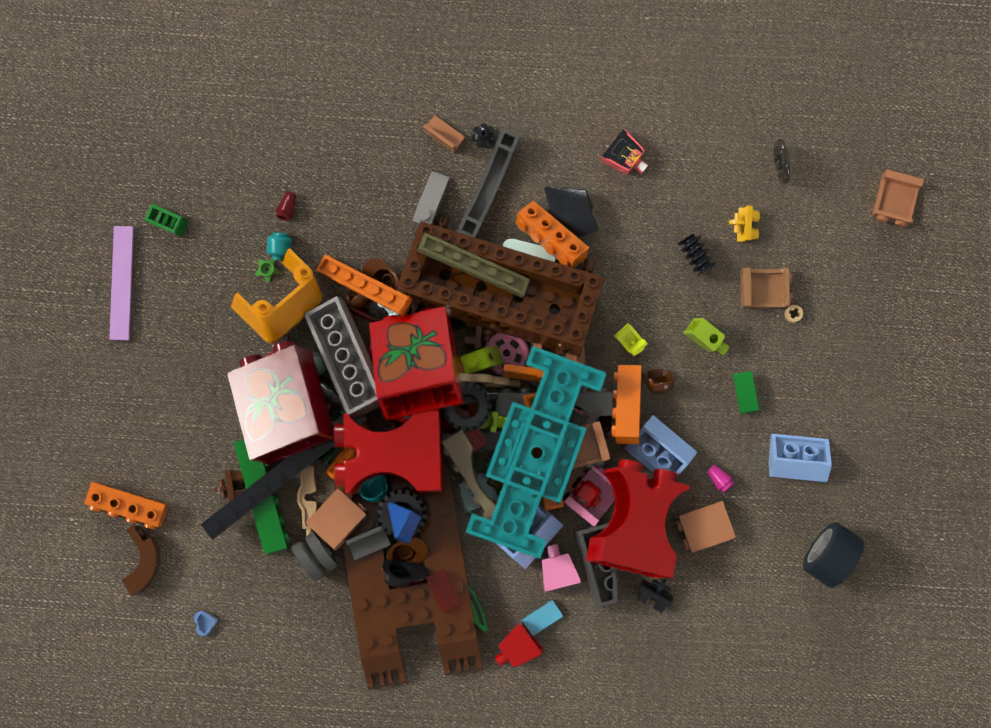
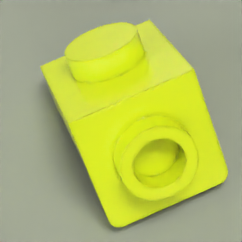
M629 323L614 335L623 348L633 356L640 354L648 344Z

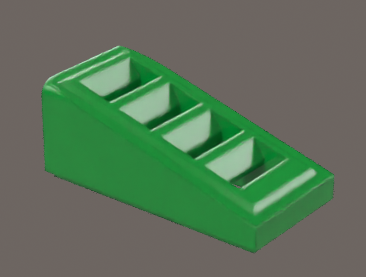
M152 203L144 221L179 237L182 236L188 223V219ZM157 210H158L159 213H158V215H157V217H156V220L153 221V218H154V216H155V214H156V212H157ZM164 213H165L166 215H165V217H164V219H163V221H162V224H160V222H161V220H162V217H163V215H164ZM171 217H173L169 227H167Z

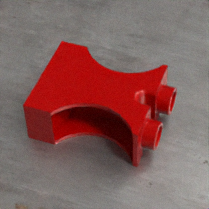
M439 410L413 414L405 424L388 432L366 430L357 425L348 414H344V424L334 425L335 447H345L347 450H356L357 452L354 459L345 460V463L335 464L336 487L345 486L346 494L354 495L364 482L379 475L402 477L409 481L419 493L443 492L441 414Z
M621 459L618 467L604 469L603 474L607 477L613 488L615 507L607 527L598 535L590 538L586 561L652 578H673L677 554L668 542L665 531V519L673 500L684 491L689 490L690 486L676 482L677 473L664 469H654L653 479H648V474L641 473L642 463Z

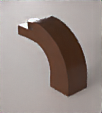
M137 525L128 528L127 532L139 549L140 561L137 568L122 579V582L132 596L137 595L151 584L160 564V552L155 538L150 537L146 540L145 537L147 535L145 531Z

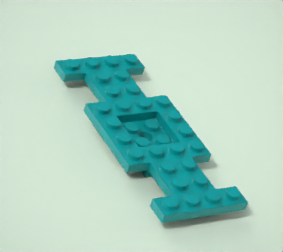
M532 346L526 365L544 371L531 408L512 402L486 473V477L504 483L491 520L472 513L465 532L540 559L547 540L529 534L541 497L561 502L586 432V428L568 422L581 385L600 391L607 373ZM534 447L542 449L540 458L532 457L531 451Z

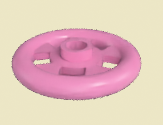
M500 332L490 337V342L486 343L485 348L497 346L495 343L501 339L505 342V344L499 347L503 363L526 366L529 357V347L525 340ZM512 340L519 344L516 349L509 344ZM504 350L510 351V355L508 357H505L503 355ZM516 353L522 355L519 363L514 361ZM501 365L490 369L495 374L502 376L503 368H501Z

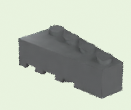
M609 523L574 532L593 603L598 608L618 602L616 568L586 561L590 538L602 532Z

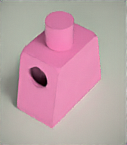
M558 544L546 546L549 558L542 559L544 591L581 583L569 554L560 555Z

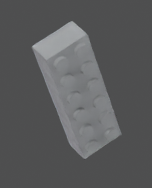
M336 296L305 313V318L346 413L350 417L357 419L380 407L376 398L373 363L346 302Z

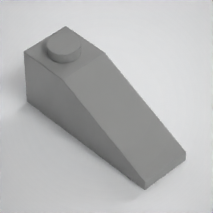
M431 172L412 220L413 225L419 226L420 221L434 224L450 177Z

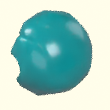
M379 475L364 482L358 488V491L365 500L380 502L388 494L389 482L385 476Z

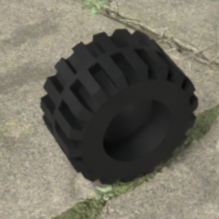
M461 382L462 395H470L477 400V413L471 418H462L456 413L455 405L444 407L442 411L446 421L452 427L461 431H472L485 424L491 412L490 397L480 385L473 382Z
M400 487L384 497L379 504L378 514H380V517H378V520L382 522L383 525L381 527L387 530V534L394 535L388 503L390 502L394 504L406 502L412 506L415 514L421 516L413 536L426 525L430 510L427 507V500L423 499L424 495L422 493L419 494L416 489H410V487Z

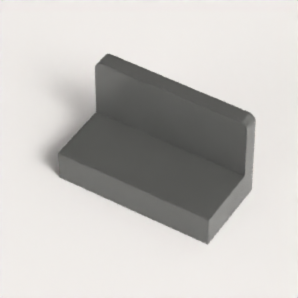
M381 526L346 541L355 561L392 546L385 528L383 529Z

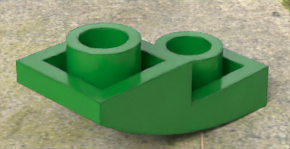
M752 371L733 374L740 415L758 412L759 406Z

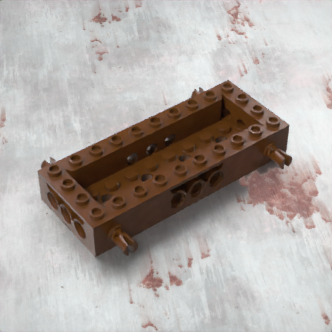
M439 214L436 226L420 221L396 288L397 291L413 299L404 315H408L410 312L412 314L417 313L418 308H439L445 306L449 317L555 349V354L566 358L567 353L578 357L581 356L605 277L592 274L596 261L593 260L588 268L589 258H586L582 270L448 230L447 226L451 219L448 215L442 223V214ZM428 233L529 278L530 282L523 297L524 300L516 303L513 300L515 294L417 252L423 234ZM446 272L451 277L448 280H442L440 274ZM478 284H485L487 289L481 292L476 289V286ZM552 306H557L560 312L552 314L549 309Z

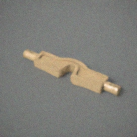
M459 373L461 382L481 383L482 387H520L519 380H510V378Z
M311 465L300 472L301 486L297 493V502L302 510V528L306 529V536L314 530L305 522L317 511L318 506L316 501H307L305 499L307 494L317 492L315 467Z

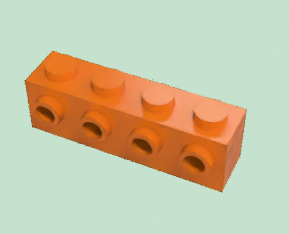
M534 200L517 213L515 224L518 228L526 232L534 242L539 243L548 254L553 255L559 260L560 264L575 268L587 258L589 247Z
M618 365V372H614V383H617V390H613V401L617 402L616 407H613L612 418L616 419V425H612V437H615L616 444H639L642 368L641 365Z
M91 482L84 504L89 505L90 510L100 512L102 509L108 511L107 515L118 518L121 515L126 517L125 521L134 524L140 521L144 523V527L154 530L156 527H162L169 506L98 482Z

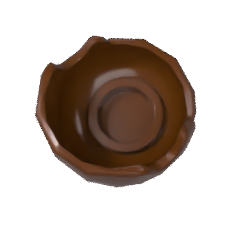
M351 289L346 294V302L352 308L364 307L371 301Z
M652 369L646 372V386L654 393L664 394L671 391L675 385V377L672 378L671 371Z

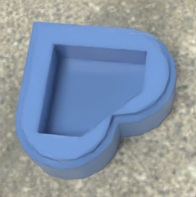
M206 611L197 612L194 616V622L197 624V633L200 636L209 635L219 619Z

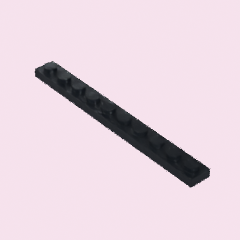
M344 414L332 423L333 430L335 424H344ZM364 415L357 419L352 418L359 426L368 421ZM334 439L287 457L200 525L210 538L214 540L335 446Z

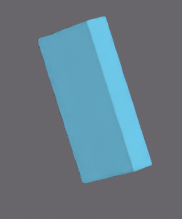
M551 600L520 621H523L534 636L563 617L554 601Z

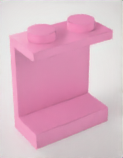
M593 466L582 479L584 482L590 480L602 491L600 495L602 500L596 508L592 506L589 509H585L575 501L573 491L564 501L566 505L593 527H595L602 515L615 501L613 488L607 477L603 474L604 469L600 466L597 468Z

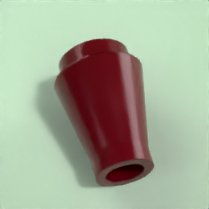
M286 191L275 210L277 218L290 221L294 215L296 194Z

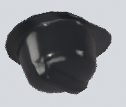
M390 559L383 562L382 569L386 574L385 583L400 589L407 587L412 582L424 580L429 574L428 569L424 565L416 562Z

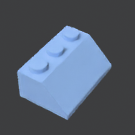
M654 415L640 429L639 444H627L624 448L651 472L654 473V469H664L676 472L677 476L689 465L697 453Z
M771 434L768 463L769 476L827 482L832 467L829 439Z
M539 504L529 534L546 539V546L564 525L547 510H543V507ZM497 544L524 569L536 558Z

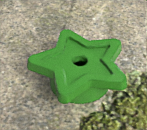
M270 259L269 261L258 260L259 269L255 275L263 276L267 282H270L272 275L280 273L274 267L275 259Z

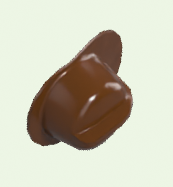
M370 258L363 266V274L396 290L400 275L384 260Z
M412 536L407 544L397 541L388 550L386 559L420 563L426 558L428 547L422 539Z

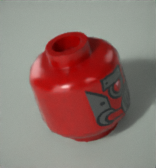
M582 480L573 491L575 501L585 509H589L592 506L596 508L602 500L600 497L601 489L590 480L585 482Z

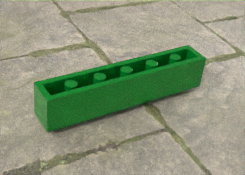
M243 439L233 443L247 489L268 473L270 464L267 465L250 460L245 440ZM274 493L252 509L264 554L289 548V543H291L290 535L288 532H285L283 526L286 524L283 513L280 514L278 506H281L279 497Z

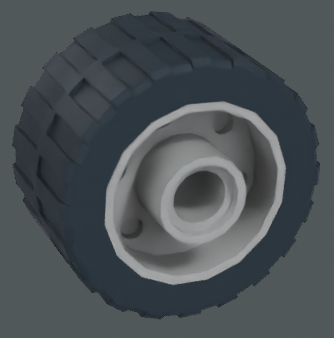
M833 522L812 543L804 558L803 570L827 587H837L857 565L864 550V540L838 522Z

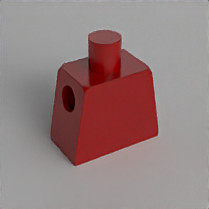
M520 621L498 645L502 652L495 656V660L501 667L508 661H510L513 667H517L541 655L544 649L523 621Z

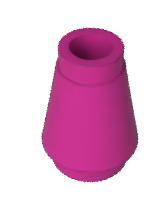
M713 465L707 471L717 489L723 493L735 484L732 480L733 478L716 465Z

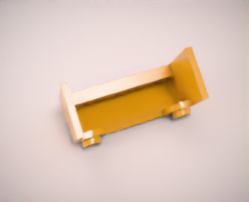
M290 248L287 250L282 264L293 273L295 281L299 284L297 288L274 307L265 300H259L251 306L238 292L234 295L231 308L266 342L271 344L283 338L305 318V313L318 307L322 301V293L312 270Z

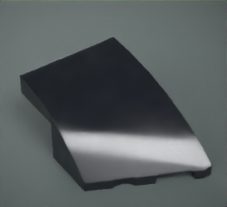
M544 187L552 216L577 238L598 231L599 227L592 214L594 206L586 189Z

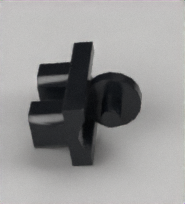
M662 578L660 582L653 579L651 583L643 579L637 599L642 603H647L650 597L655 599L656 602L653 608L662 613L667 606L670 608L674 596L669 594L670 588L665 586L666 579Z

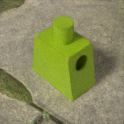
M694 318L683 332L685 336L708 352L717 351L724 355L729 349V346L723 342L725 335L704 318Z
M498 346L482 348L460 357L465 374H477L504 364Z

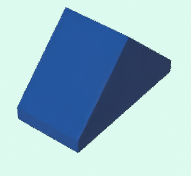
M390 502L388 503L395 538L407 544L410 542L421 516Z

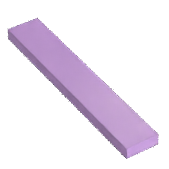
M114 226L109 340L130 341L134 248L133 226Z

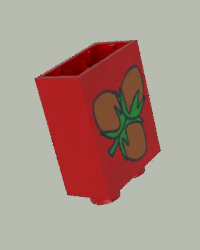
M445 306L439 308L425 307L417 313L404 316L390 315L384 317L381 321L369 323L376 398L386 420L463 404L454 330Z

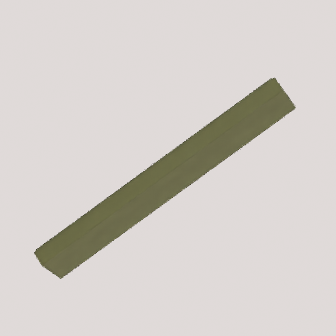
M428 233L423 234L417 249L419 253L522 298L530 282V279Z

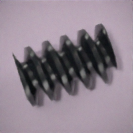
M692 234L678 242V245H685L681 251L689 252L685 258H692L689 265H696L693 272H700L697 275L699 276L713 268L717 263L709 262L713 256H706L709 249H702L706 243L698 242L702 236Z

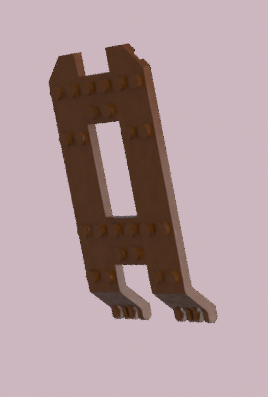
M443 458V492L422 493L424 495L423 499L427 500V507L430 510L426 525L419 531L420 539L428 547V554L424 559L425 567L429 571L428 583L390 590L389 584L385 583L386 574L382 569L383 562H385L384 549L355 561L346 541L343 543L360 658L368 689H374L375 687L372 675L374 673H379L380 686H386L385 671L387 672L389 686L393 685L394 678L391 670L396 669L399 672V682L401 684L407 683L396 629L432 622L435 624L445 676L452 674L449 660L453 659L456 660L458 674L462 673L460 658L464 660L466 672L471 670L470 663L468 662V657L475 656L476 669H483L448 463ZM383 475L389 482L388 493L400 487L415 489L409 481L402 477ZM335 480L333 481L334 491H336L337 488L340 491H343L345 489V486L336 487ZM358 489L354 495H351V501L355 505L359 502L367 510L365 514L368 517L347 540L380 527L378 520L380 502L365 500L360 495ZM406 502L396 503V505L401 506L405 509L412 508V506Z

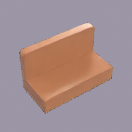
M435 115L427 125L423 126V131L453 153H455L465 139V136Z

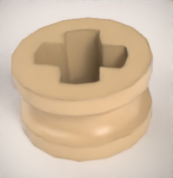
M798 305L789 306L784 313L786 320L792 323L799 321L803 317L802 308ZM796 309L797 314H799L798 317L791 318L789 311Z

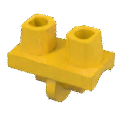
M753 206L739 208L738 213H735L734 220H729V225L734 226V233H737V242H746L759 238V230L752 228V222L759 221L760 212L753 210Z

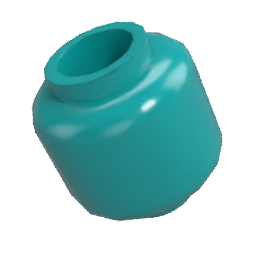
M273 232V235H269L267 238V254L272 255V259L283 260L287 250L291 249L292 239L288 237L287 233Z

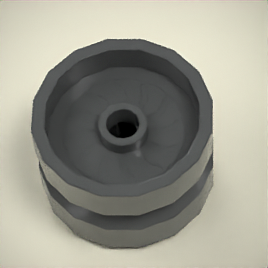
M313 531L306 536V543L309 548L301 541L291 548L314 581H318L324 576L322 566L326 570L331 571L338 566V562L324 540Z

